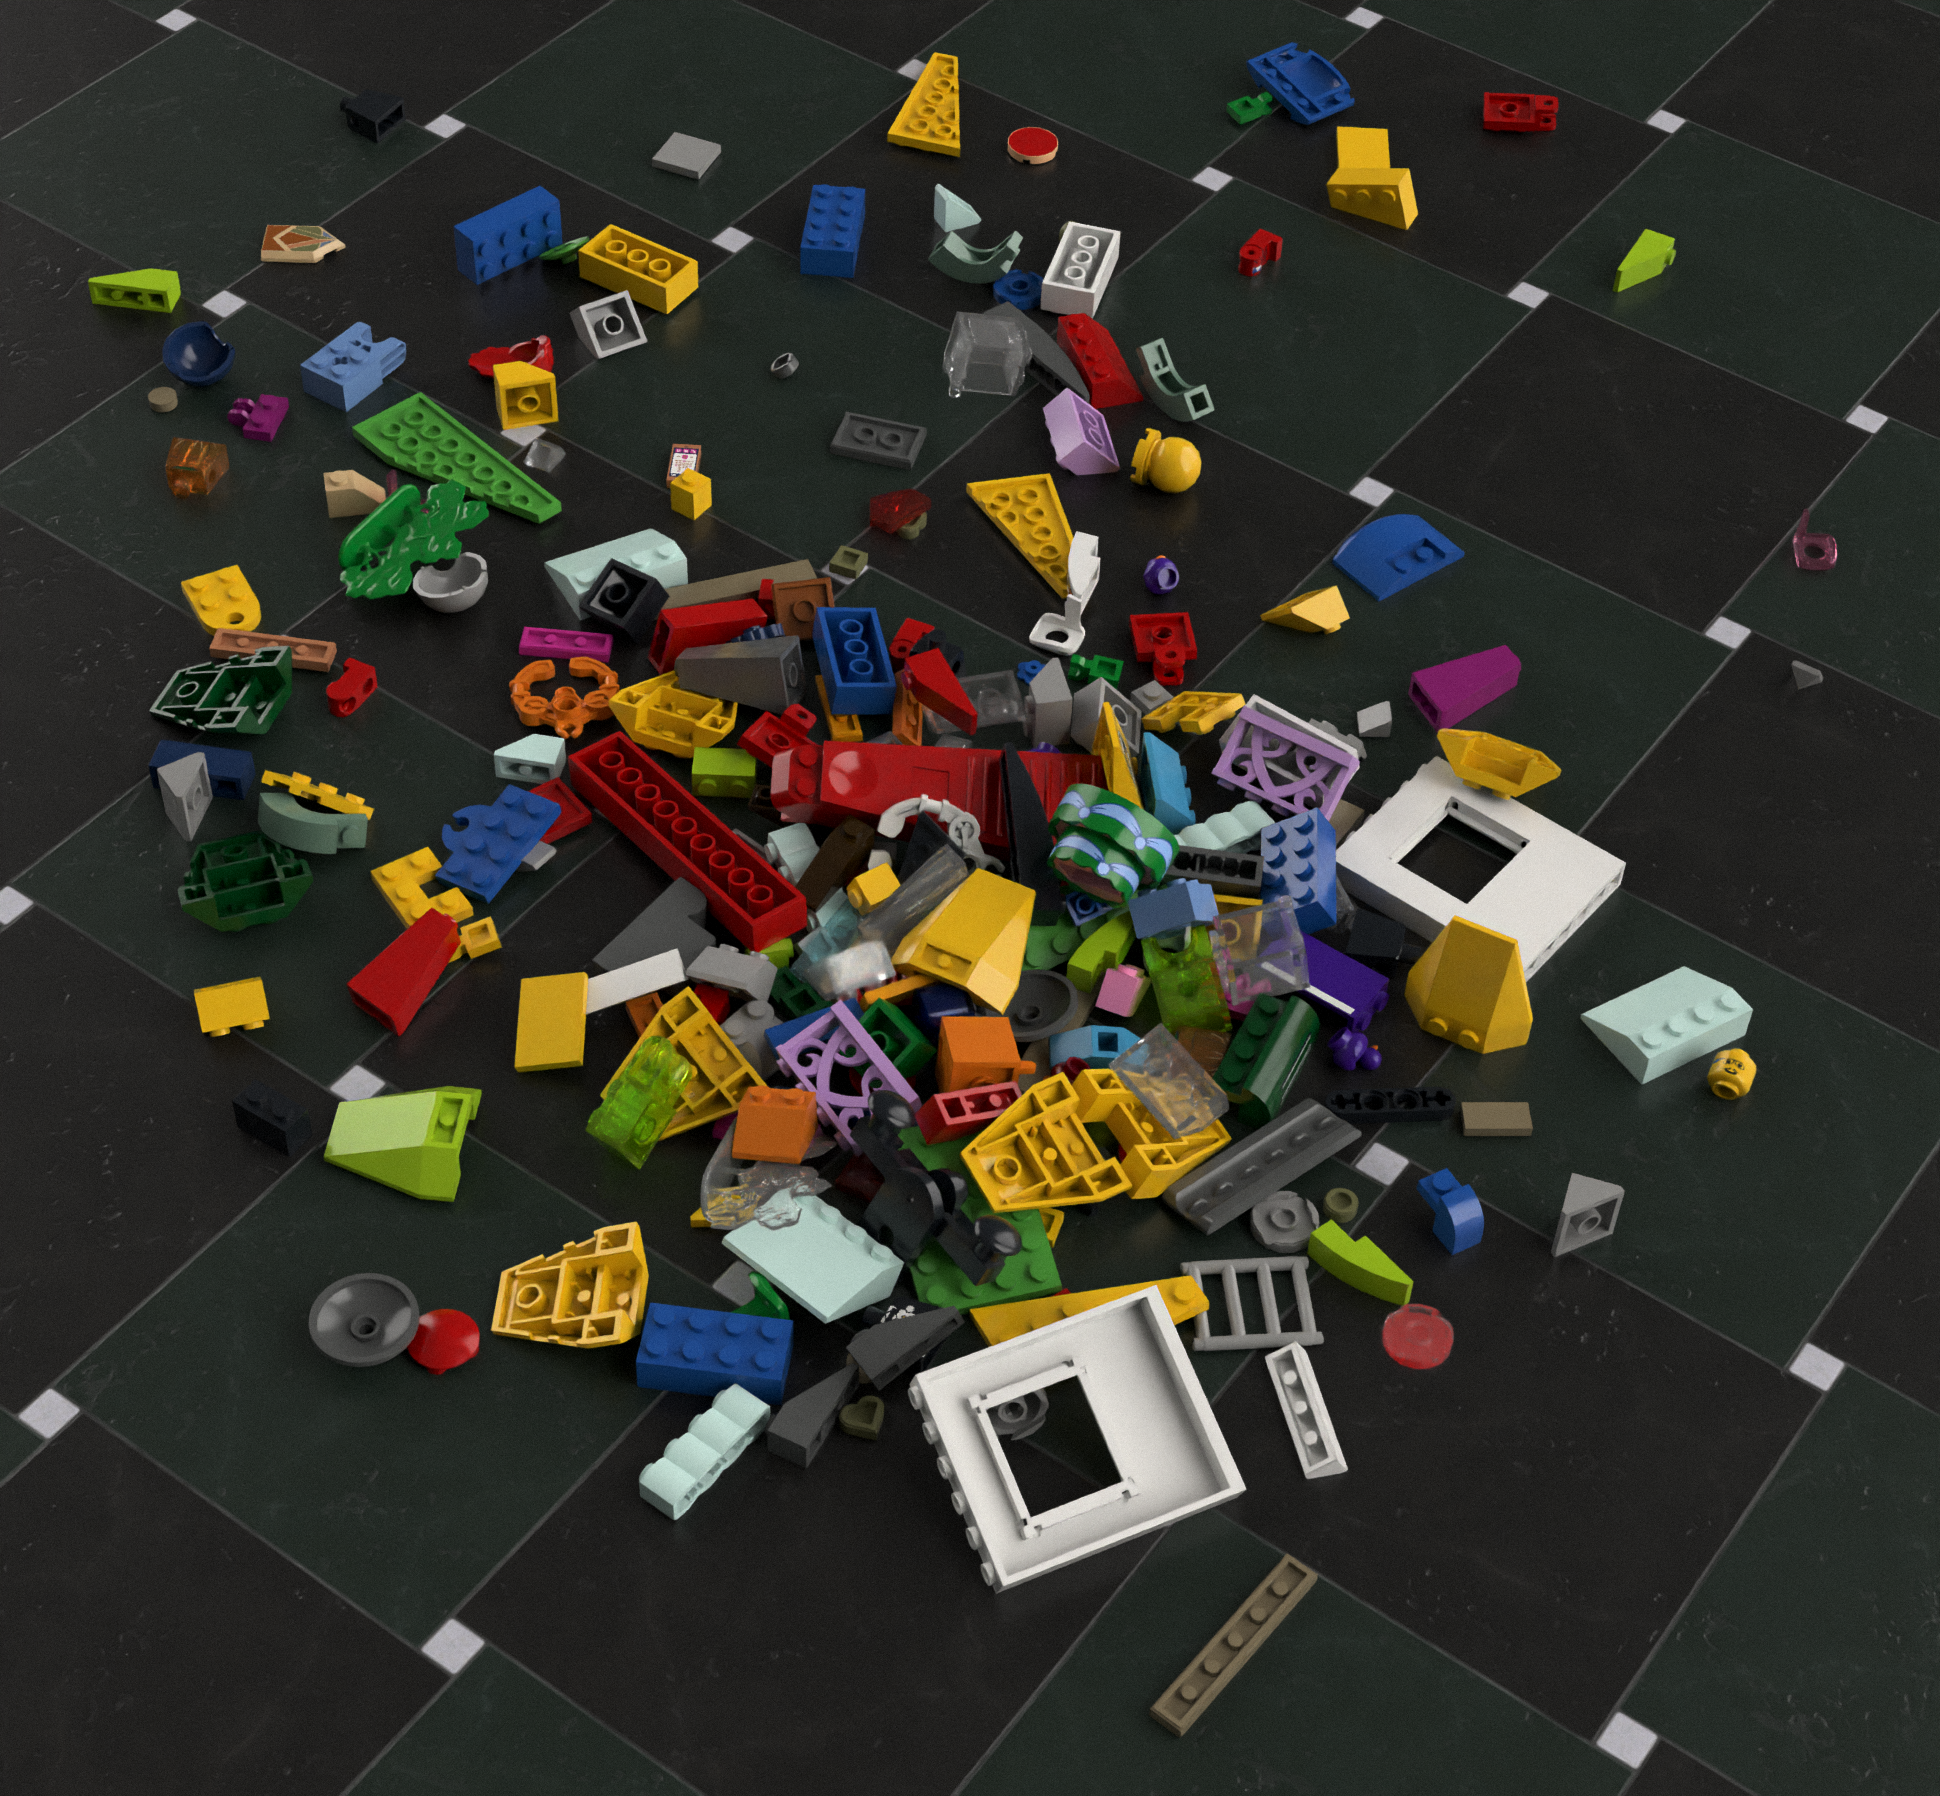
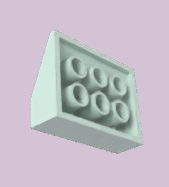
M651 528L544 562V567L579 620L591 617L580 609L579 605L611 558L656 578L664 589L688 584L687 558L674 540Z
M1683 966L1581 1014L1580 1019L1642 1085L1744 1036L1753 1009L1732 987Z
M802 1185L779 1192L727 1234L722 1241L724 1246L825 1324L890 1297L904 1264L901 1259L893 1254L891 1249L879 1244L867 1235L863 1228L851 1223L841 1215L838 1209L829 1206L818 1198L811 1189Z

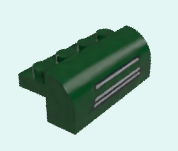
M1259 993L1209 1084L1208 1093L1240 1105L1237 1122L1260 1129L1278 1117L1318 1041L1320 1022L1315 1011L1305 1001L1294 995L1291 996L1289 1002H1285Z

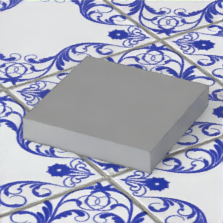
M674 132L652 158V167L699 180L721 153V145Z

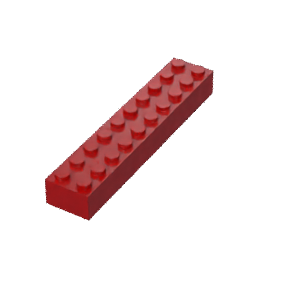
M621 731L568 756L571 785L672 879L676 881L681 876L701 890L707 899V911L750 951L760 952L808 926L806 897Z

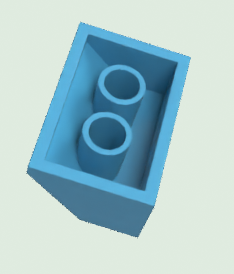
M1145 732L1143 734L1139 774L1145 811L1160 821L1173 835H1178L1185 827L1195 825L1194 810H1189V806H1191L1190 788H1185L1184 785L1187 782L1186 766H1181L1178 752L1150 732Z

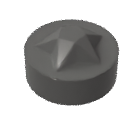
M785 353L773 362L771 371L777 379L786 378L797 369L799 361L792 353Z

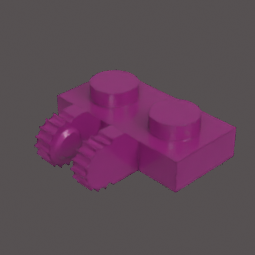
M261 394L256 404L250 399L238 398L233 403L234 409L228 412L227 419L232 425L243 427L244 438L271 442L289 408L288 398Z

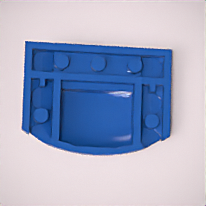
M1291 42L1246 62V66L1258 88L1265 87L1292 113L1290 119L1298 123L1309 125L1354 105L1355 100L1354 98L1350 99L1349 95L1351 88L1342 74L1330 62L1309 49L1308 53L1295 50L1298 45Z
M1395 514L1368 523L1353 533L1340 546L1337 555H1334L1332 564L1379 602L1464 557L1465 552L1420 516Z

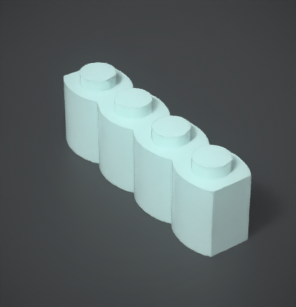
M1248 801L1237 804L1230 812L1210 816L1205 823L1187 826L1178 835L1173 836L1178 844L1183 846L1247 854L1249 851L1261 849V829L1274 824L1275 821L1256 801Z
M797 823L768 833V842L764 846L769 862H775L778 867V873L794 887L820 850L805 823ZM842 887L817 913L807 908L808 926L806 927L809 933L820 925L830 938L856 929L857 914L848 896L843 892Z
M738 1384L732 1385L727 1390H721L714 1398L712 1408L703 1415H696L689 1424L688 1432L679 1439H673L667 1445L663 1454L664 1457L654 1464H648L639 1476L640 1497L671 1519H678L691 1507L697 1497L716 1481L722 1471L728 1468L741 1455L746 1446L761 1435L770 1418V1406Z

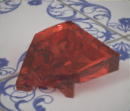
M914 489L893 491L872 497L870 500V526L877 525L891 534L931 508V499Z

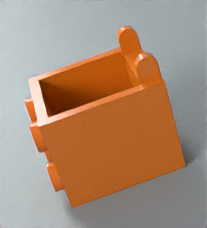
M942 1016L935 1064V1077L939 1093L1016 1081L1018 1085L1020 1074L1035 1073L1036 1063L1020 1060L1008 1017Z

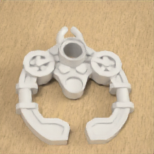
M921 794V797L896 803L881 814L877 831L889 838H895L902 831L905 818L908 816H919L922 810L938 814V821L944 822L945 820L948 822L947 832L967 853L965 858H971L975 861L973 867L967 871L958 869L957 864L913 910L935 909L977 868L985 870L986 866L994 865L999 872H1003L1005 866L999 859L984 854L978 839L980 825L975 816L968 812H963L950 804L948 800L943 799L940 802L928 799V795ZM871 849L867 863L869 870L888 862L890 868L892 867L888 851Z

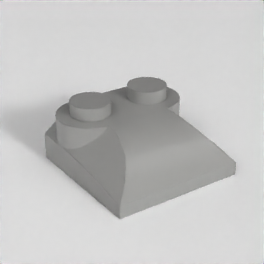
M762 1000L750 1001L722 1023L720 1027L764 1082L780 1069L776 1064L777 1060L764 1038V1031L784 1022L774 1016V1009L768 1002Z

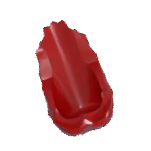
M546 335L531 338V341L515 344L511 348L488 347L479 353H472L470 355L471 358L468 359V366L472 370L477 371L483 377L493 379V365L522 361L548 372H551L554 364L550 338Z

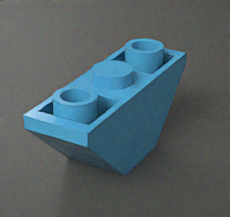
M1090 1025L1054 1034L1048 1038L1049 1069H1052L1057 1063L1066 1062L1069 1057H1078L1084 1060L1091 1069H1112L1133 1075H1148L1147 1042L1124 1027Z

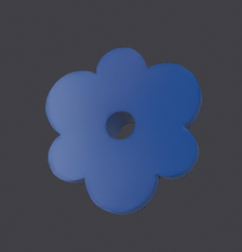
M1037 660L1021 662L1018 664L1019 672L1017 673V678L1024 680L1025 684L1029 686V683L1045 667V664H1041Z

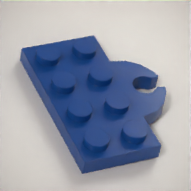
M509 784L491 807L473 805L455 812L452 815L455 823L459 826L468 825V827L461 832H455L450 825L444 824L442 840L451 856L435 875L438 883L451 889L458 887L463 894L489 904L522 863L521 860L535 847L562 813L560 805Z

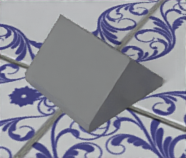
M202 752L194 753L157 769L165 812L183 839L190 842L213 798L205 754Z
M1572 1173L1551 1249L1552 1255L1557 1257L1613 1234L1625 1192L1624 1189L1619 1185Z

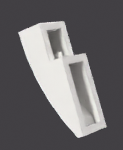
M1076 531L1068 557L1067 591L1068 594H1072L1082 600V614L1099 581L1100 558L1097 557L1099 537Z

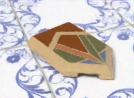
M267 225L261 249V261L316 263L324 259L323 255L331 251L338 252L344 249L345 244L319 226Z

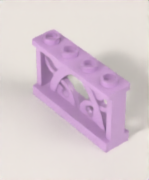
M1243 706L1238 716L1240 719L1216 767L1211 772L1219 778L1217 784L1230 791H1234L1235 787L1246 791L1244 797L1251 801H1256L1258 804H1261L1262 800L1272 803L1271 809L1286 817L1289 816L1290 812L1298 815L1309 811L1304 806V800L1307 797H1312L1314 802H1316V794L1311 788L1317 785L1324 794V803L1319 810L1329 821L1360 761L1342 750ZM1250 726H1254L1251 748H1240ZM1272 739L1279 741L1280 746L1277 750L1264 751V747L1271 748L1269 743ZM1293 745L1297 746L1296 762L1299 770L1306 777L1291 784L1275 786L1268 774L1264 758L1273 759L1281 757ZM1240 755H1252V761L1247 760L1239 764V767H1247V774L1242 777L1236 776L1232 771L1233 760ZM1309 756L1316 758V763L1309 765L1315 770L1313 773H1310L1304 764L1305 759ZM1337 766H1340L1341 769L1329 790L1322 781ZM1256 778H1258V781L1262 786L1263 790L1255 786H1252L1249 783L1253 782ZM1294 796L1295 805L1280 798Z
M839 1000L830 1007L831 1010L783 1045L780 1044L775 1048L780 1057L776 1064L787 1078L793 1075L797 1080L798 1084L795 1085V1088L816 1092L817 1117L825 1127L830 1124L837 1132L833 1136L844 1152L850 1149L858 1157L863 1154V1151L850 1136L852 1130L848 1127V1121L853 1117L860 1119V1117H864L863 1111L870 1110L868 1097L870 1095L869 1084L871 1081L881 1080L883 1082L882 1086L878 1089L873 1088L874 1091L889 1090L901 1095L911 1104L915 1113L922 1107L919 1096L843 1001ZM836 1026H840L832 1035L827 1045L818 1040ZM808 1047L818 1048L823 1051L821 1057L814 1053L805 1055L806 1058L813 1060L809 1067H802L797 1062L798 1054ZM849 1047L856 1048V1054L851 1058L838 1054L839 1050L846 1055V1050ZM834 1061L848 1067L860 1066L867 1062L870 1063L871 1066L866 1070L862 1078L861 1089L863 1096H845L830 1092V1076ZM817 1076V1090L808 1078ZM831 1107L842 1109L839 1118Z

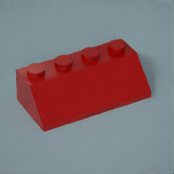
M1085 313L1058 317L1057 344L1071 360L1081 376L1090 395L1089 404L1092 407L1099 409L1143 401L1141 391L1106 328Z

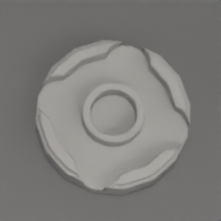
M1276 1191L1252 1207L1249 1218L1250 1231L1256 1241L1265 1248L1279 1253H1294L1307 1248L1311 1232L1319 1228L1318 1211L1308 1199L1305 1198L1304 1201L1302 1198L1297 1197V1193Z

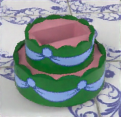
M1088 784L1070 785L1049 822V833L1056 838L1057 843L1048 858L1047 866L1053 869L1058 879L1066 881L1074 891L1084 893L1092 901L1106 903L1112 908L1120 906L1124 908L1136 889L1145 890L1150 888L1155 890L1180 851L1179 844L1173 834L1151 814L1115 793Z

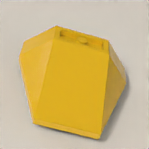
M977 868L902 939L887 965L888 968L909 977L923 973L967 991L974 1004L1003 1015L1019 986L1036 896L1035 890Z

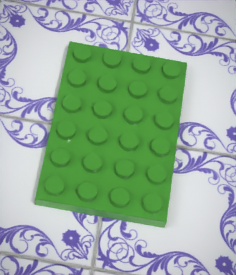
M919 1126L902 1129L898 1136L904 1144L898 1150L910 1148L928 1171L946 1168L958 1172L964 1177L968 1186V1196L960 1209L973 1224L980 1216L996 1215L1010 1222L1017 1229L1022 1239L1021 1251L1017 1255L1006 1257L1004 1260L1006 1265L995 1281L975 1286L932 1235L909 1270L917 1301L942 1308L955 1306L960 1315L969 1313V1309L1020 1302L1062 1291L1061 1280L1039 1209L993 1213L959 1156L960 1152L984 1130L954 1141L927 1145Z

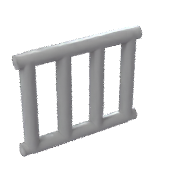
M1288 1256L1181 1263L1180 1270L1182 1275H1191L1202 1292L1201 1275L1222 1274L1232 1334L1229 1336H1210L1207 1311H1204L1193 1317L1196 1338H1193L1192 1343L1193 1350L1219 1351L1285 1347L1295 1341L1300 1346L1323 1344L1322 1332H1317L1305 1271L1309 1265L1308 1257ZM1271 1271H1291L1302 1332L1281 1333ZM1236 1273H1257L1267 1334L1246 1335Z

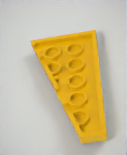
M937 52L933 53L888 131L887 142L895 143L899 146L919 148L923 151H933L960 157L958 57Z
M1050 473L967 483L966 492L1060 597L1062 599L1067 598L1068 557L1074 537Z
M1190 1275L969 1309L972 1322L988 1347L1154 1285H1157L1174 1325L1209 1310V1300Z

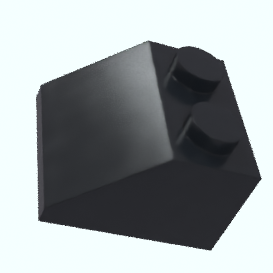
M611 558L579 607L614 634L638 644L670 596L656 578Z

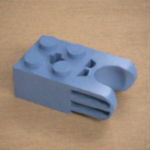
M357 322L300 365L304 392L344 412H348L383 384L382 379L404 362L406 344L394 337L379 343H372L371 326Z

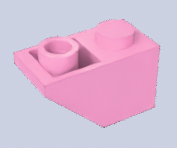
M1119 964L1118 968H1107L1095 1006L1124 1017L1133 1016L1150 986L1152 978L1143 975L1144 969L1130 964H1126V966Z

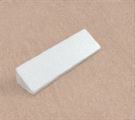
M678 948L588 979L586 1015L687 981L688 977L685 975L686 971Z
M1295 1341L1265 1356L1305 1477L1312 1479L1347 1471L1346 1462L1306 1351Z

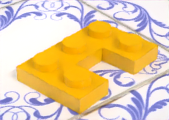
M1184 691L1141 718L1145 730H1158L1160 733L1167 732L1175 728V723L1179 721L1183 732H1196L1197 735H1203L1214 729L1213 725L1219 721L1234 717L1236 715L1235 711L1246 704L1240 693Z
M429 847L370 871L371 880L406 929L413 925L430 908H434L442 915L444 913L449 914L456 923L474 916L472 905L458 887L430 899L427 898L419 887L436 879L435 875L442 867Z

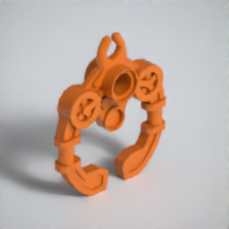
M571 658L569 672L572 676H593L601 686L599 690L588 693L584 700L576 694L573 688L560 687L555 691V695L549 703L547 699L541 696H531V693L528 691L534 681H544L555 677V666L552 660L535 661L524 667L514 680L509 682L510 692H512L510 695L511 704L514 705L519 713V719L523 724L527 726L547 724L555 727L556 733L564 739H568L569 736L577 738L583 732V725L590 720L609 719L614 715L608 705L609 700L620 691L617 684V672L612 671L608 666L593 658Z

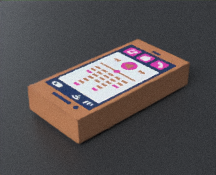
M673 444L666 479L667 488H670V483L687 468L698 472L701 459V445Z

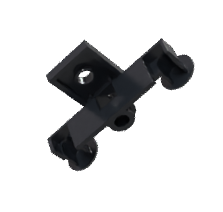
M874 1091L868 1097V1106L873 1114L860 1117L850 1136L886 1180L860 1218L857 1226L863 1228L867 1235L879 1244L891 1249L893 1254L904 1262L895 1285L902 1282L932 1235L975 1286L995 1281L1006 1265L1004 1262L1006 1257L1017 1255L1021 1251L1022 1239L1019 1232L1010 1222L996 1215L980 1216L973 1224L960 1209L968 1196V1186L961 1174L946 1168L928 1171L910 1148L898 1150L904 1144L898 1136L902 1129L912 1127L915 1122V1112L911 1104L904 1097L893 1091ZM888 1228L893 1232V1243L889 1240Z

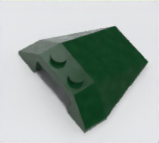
M290 646L262 647L255 649L256 655L242 659L236 654L229 656L228 660L230 662L216 666L211 661L177 670L149 712L152 716L211 733L230 735L266 734L292 694V650Z
M262 830L197 844L190 861V872H185L184 886H179L177 892L184 912L221 932H238L244 930L247 926L260 923L273 924L279 919L288 917L313 883V876L307 861L304 859L298 861L294 858V853L291 850H282L280 843L269 838Z

